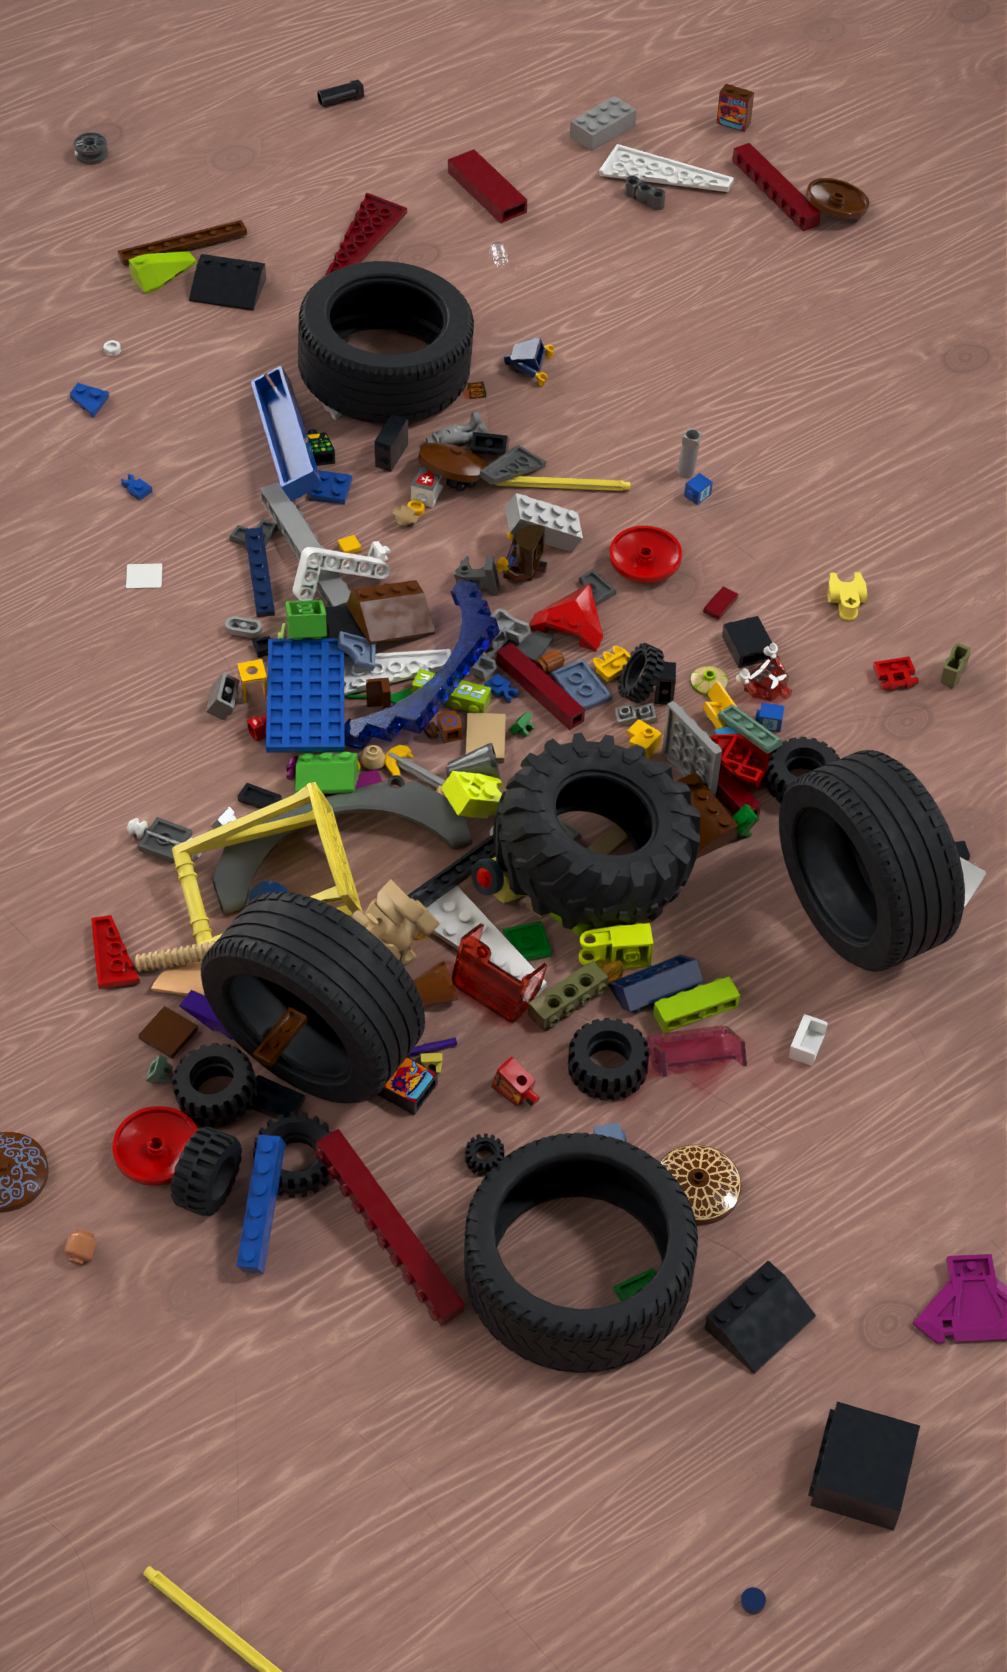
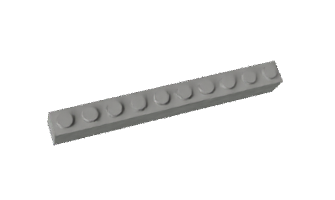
M280 482L260 488L262 503L275 524H278L280 532L298 561H300L302 551L307 547L325 549L323 545L320 546L317 535L312 533L310 524L305 522L301 510L298 511L295 500L290 501ZM315 554L310 556L309 561L315 557ZM328 558L326 563H329L331 558ZM320 570L316 590L326 606H346L350 592L347 583L342 581L340 572Z

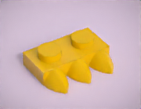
M613 646L614 654L603 652L604 660L593 658L596 672L607 682L620 676V673L624 671L623 665L627 664V657H631L622 647Z

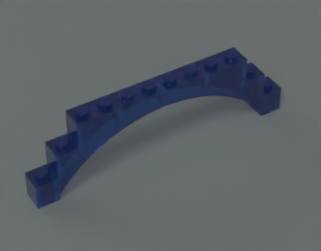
M460 579L450 591L454 604L461 609L462 623L458 641L443 667L426 684L400 702L364 717L349 718L344 724L345 745L363 750L372 737L392 742L401 729L421 734L425 727L428 726L432 718L438 713L439 709L449 699L453 691L459 686L460 682L500 632L496 618L490 616L491 612L487 601L482 600L483 597L477 583Z

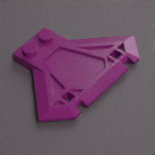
M992 1254L947 1256L946 1263L949 1281L913 1322V1325L936 1343H945V1336H953L954 1343L1007 1340V1285L995 1276ZM950 1323L951 1327H943V1324Z

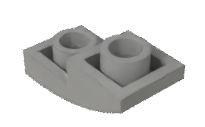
M633 703L615 708L619 725L632 726L638 719L646 724L658 722L653 703L634 708Z

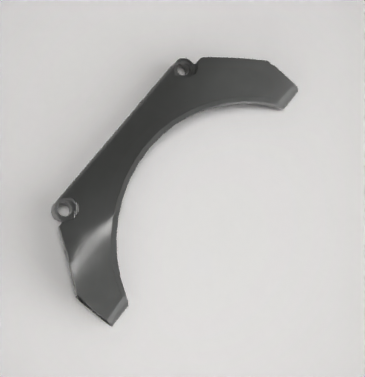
M393 775L386 781L357 788L353 793H339L325 797L333 809L334 816L358 812L390 815L425 828L452 849L472 844V837L465 817L456 814L446 797L415 781L405 783L404 779L399 775ZM398 785L400 788H392L391 786ZM311 802L261 824L308 813L313 810ZM300 828L224 848L213 875V886L223 915L244 909L250 885L264 860L275 847Z

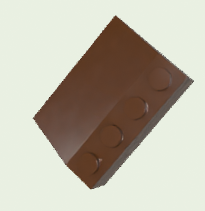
M417 580L351 590L346 606L369 644L435 634L426 597Z
M694 772L677 780L676 782L686 784L691 790V806L698 809L701 816L700 845L696 859L736 841L738 824Z

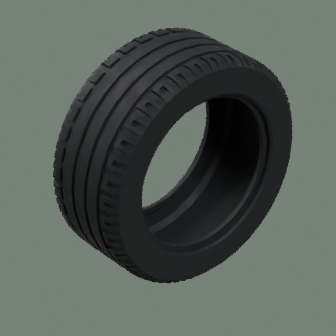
M371 261L343 267L329 273L316 282L306 293L301 303L298 322V368L306 387L320 402L354 419L386 423L392 414L406 418L408 422L431 416L452 404L463 392L469 379L474 333L472 310L466 298L455 286L439 275L421 267L391 261ZM385 329L413 335L427 343L428 346L410 353L378 354L353 347L342 339L361 331Z
M862 750L803 774L788 785L779 813V835L784 861L790 880L805 912L832 949L848 962L867 971L877 972L892 968L940 946L954 936L961 923L965 904V884L961 860L954 838L941 810L922 782L908 768L882 752Z
M269 892L255 897L207 951L201 963V981L209 1006L225 1030L252 1058H254L253 1053L289 1007L307 1016V1022L272 1067L257 1059L255 1060L283 1081L320 1099L337 1103H361L372 1099L382 1090L421 1039L425 1029V1012L420 994L411 976L396 956L374 934L356 920L337 908L306 895L293 892Z

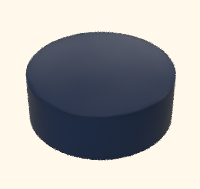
M751 1587L743 1592L741 1606L747 1613L758 1614L765 1607L766 1597L762 1590Z

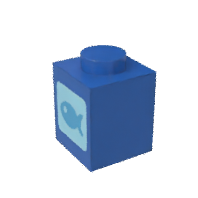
M700 473L685 483L684 496L698 505L712 494L713 481Z
M762 702L761 710L757 709L755 721H759V724L769 731L781 732L784 706Z

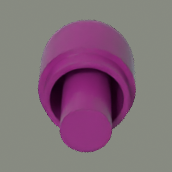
M293 756L288 761L286 766V778L288 780H293L294 776H296V763L299 756Z

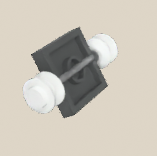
M156 817L150 828H148L146 821L139 823L138 818L131 820L127 826L130 837L136 834L138 840L142 838L138 844L139 851L171 863L175 862L172 848L192 839L191 836L193 835L191 829ZM202 853L191 855L192 860H195L197 857L199 858Z

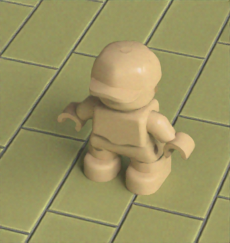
M392 879L378 892L377 898L371 901L365 914L357 910L351 916V918L374 934L402 964H408L416 957L411 949L413 937L421 930L426 934H431L440 925V922L418 900L410 899Z

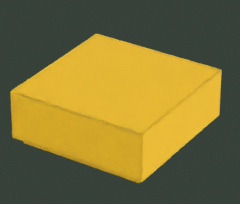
M355 535L337 540L338 546L344 553L353 554L361 551V545Z

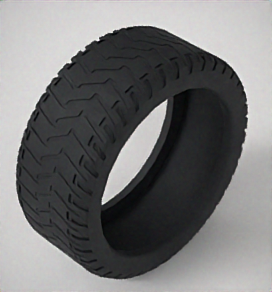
M565 1133L543 1137L540 1140L532 1141L517 1148L516 1151L514 1150L504 1157L502 1161L500 1160L491 1169L492 1171L487 1173L481 1181V1185L477 1187L473 1195L474 1198L471 1199L468 1215H466L464 1232L465 1283H467L466 1287L469 1298L472 1300L473 1308L476 1314L479 1315L483 1325L489 1329V1332L497 1340H500L501 1344L506 1348L514 1351L515 1354L525 1360H529V1362L549 1369L573 1373L598 1372L620 1367L646 1355L662 1343L681 1319L689 1301L698 1249V1232L694 1212L683 1188L675 1177L658 1160L644 1150L620 1139L593 1133ZM586 1197L603 1200L622 1208L637 1219L653 1238L661 1256L662 1264L656 1275L647 1285L626 1300L602 1308L574 1309L554 1305L538 1298L517 1283L504 1266L497 1247L506 1230L515 1220L538 1204L558 1198Z

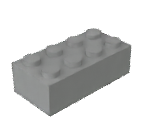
M613 96L570 122V137L593 151L635 126L636 109Z
M515 493L505 507L510 534H518L522 528L528 525L545 526L544 544L569 552H573L583 539L578 512Z

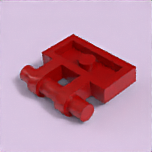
M910 656L876 661L873 664L878 680L887 681L881 683L882 690L888 689L891 691L896 690L898 687L910 688L912 685L919 684L918 677L911 678V675L915 674V668ZM899 677H902V678H903V679H901V680H895V679H894V678H899Z

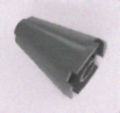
M492 743L481 746L448 762V767H445L447 778L452 771L479 773L500 779L499 766Z

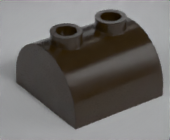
M528 525L522 528L518 534L515 533L512 543L517 546L513 549L512 557L516 558L517 569L524 575L532 577L544 553L545 526Z

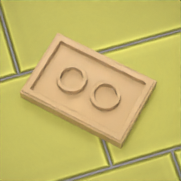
M468 713L466 754L481 746L492 743L496 753V761L504 762L506 714Z

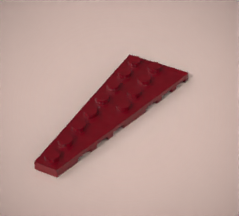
M366 193L359 210L355 214L354 220L345 234V239L341 242L340 249L336 252L335 259L330 264L325 276L343 267L361 263L407 214V208Z

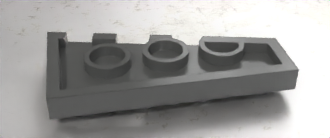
M517 445L482 469L479 477L487 483L495 485L544 468L547 461Z

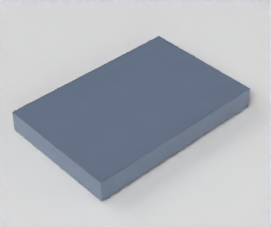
M584 659L551 672V678L585 708V711L612 700L610 692Z

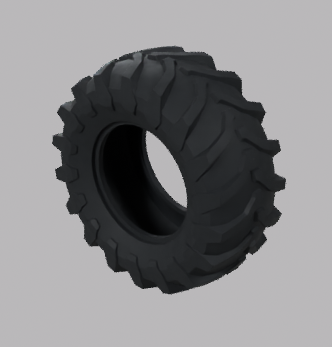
M576 733L573 735L572 742L561 745L552 738L546 742L544 751L539 755L529 753L521 762L520 766L522 769L509 779L505 787L507 790L503 791L493 828V841L496 844V862L503 871L508 872L509 887L515 895H528L531 898L533 912L540 916L554 913L561 917L563 928L571 930L579 923L591 925L594 929L616 925H635L637 921L646 917L652 921L658 918L663 912L662 907L676 899L682 891L680 887L685 886L699 851L701 816L699 810L691 806V790L686 784L673 781L672 767L665 761L652 762L647 759L644 747L636 744L627 749L615 745L614 736L605 735L600 742L586 741L582 733ZM573 811L590 812L603 816L617 824L629 836L635 847V852L626 855H605L591 851L578 844L565 832L557 816Z

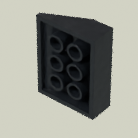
M201 254L196 265L189 301L254 311L266 281L265 263Z
M768 1260L706 1317L704 1329L755 1374L816 1317V1314L785 1274Z

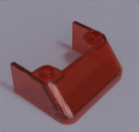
M480 923L461 937L452 972V982L457 989L506 1021L514 1023L522 1017L528 1008V1003L540 991L547 965L543 963L531 974H526L522 981L490 961L491 950L488 945L480 941L484 924Z

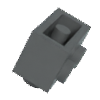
M223 672L212 685L206 712L221 720L227 715H231L235 708L234 704L238 695L240 680Z

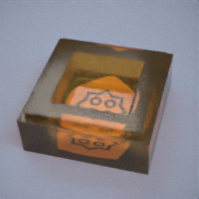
M484 381L467 383L469 399L486 397Z

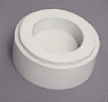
M108 341L103 346L104 353L107 356H117L121 352L120 343L117 341Z

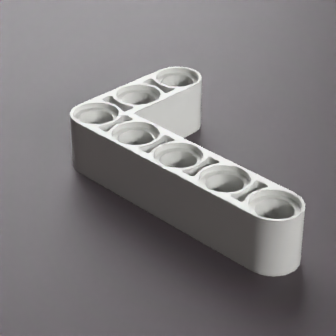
M307 547L301 553L293 586V594L300 601L312 600L321 569L385 579L390 573V568L379 558ZM315 554V557L309 561L310 556ZM332 557L331 561L326 563L327 559ZM346 560H349L348 564L346 566H343L344 562ZM365 563V566L360 569V566ZM382 566L381 570L377 572V568ZM310 572V576L305 578V575ZM306 590L305 594L300 596L301 592Z

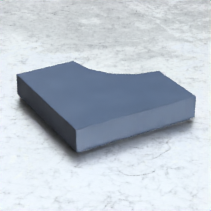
M340 631L338 635V649L345 651L351 656L355 667L373 671L375 668L376 644H369L364 637Z

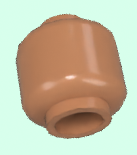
M77 1230L69 1235L64 1252L70 1257V1262L82 1265L83 1261L92 1260L97 1245L96 1239L93 1238L94 1234L84 1230Z

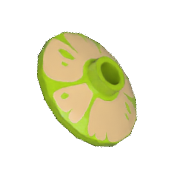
M704 666L692 673L690 682L697 692L708 695L715 682H720L724 689H726L728 679L721 669Z

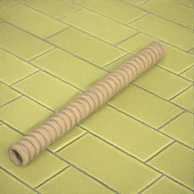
M211 941V943L205 942L204 945L199 943L198 946L193 944L192 947L187 945L186 948L181 946L180 949L176 947L173 950L170 948L167 951H155L154 954L153 952H149L148 955L143 953L142 956L137 954L135 965L139 972H143V970H155L156 967L161 969L162 966L167 968L168 965L173 967L175 964L179 966L181 963L185 965L187 962H199V960H203L205 954L215 941Z

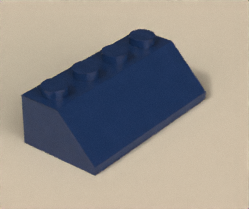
M680 954L609 982L608 985L622 1009L635 1013L641 1011L643 1006L648 1004L654 1005L655 1002L662 998L675 996L683 990L689 991L694 989L698 984L703 983V978L697 959Z

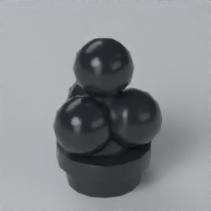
M446 479V485L453 489L456 488L458 491H464L466 486L472 488L476 484V482Z

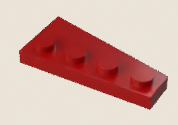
M112 915L91 918L98 988L140 984L139 976L121 940Z

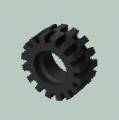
M484 1133V1137H481L480 1134L477 1135L476 1139L472 1137L465 1149L467 1167L469 1169L472 1168L474 1174L478 1171L479 1176H482L483 1172H486L487 1175L500 1160L504 1159L503 1143L501 1144L499 1138L495 1140V1136L492 1134L490 1138H488L486 1133ZM481 1150H489L493 1153V1157L483 1160L478 1158L476 1154Z

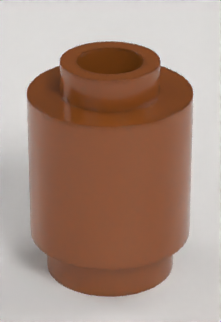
M553 650L540 656L535 664L544 673L548 674L563 667L565 659L561 652Z

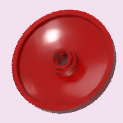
M634 526L623 530L615 536L610 545L609 558L611 565L621 576L635 582L655 583L663 581L677 572L682 561V548L679 541L666 530L654 526Z
M151 1106L140 1109L125 1118L115 1131L112 1141L114 1161L121 1173L136 1183L148 1186L172 1183V1175H174V1168L178 1163L180 1153L183 1152L184 1146L189 1142L190 1137L196 1134L197 1126L188 1115L172 1107Z

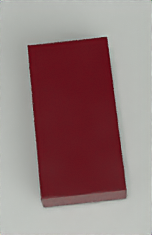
M723 586L704 607L703 613L720 620L738 599V593Z

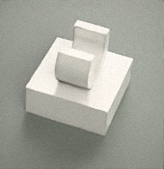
M379 541L372 542L367 556L387 561L386 553H391L387 546L382 547Z

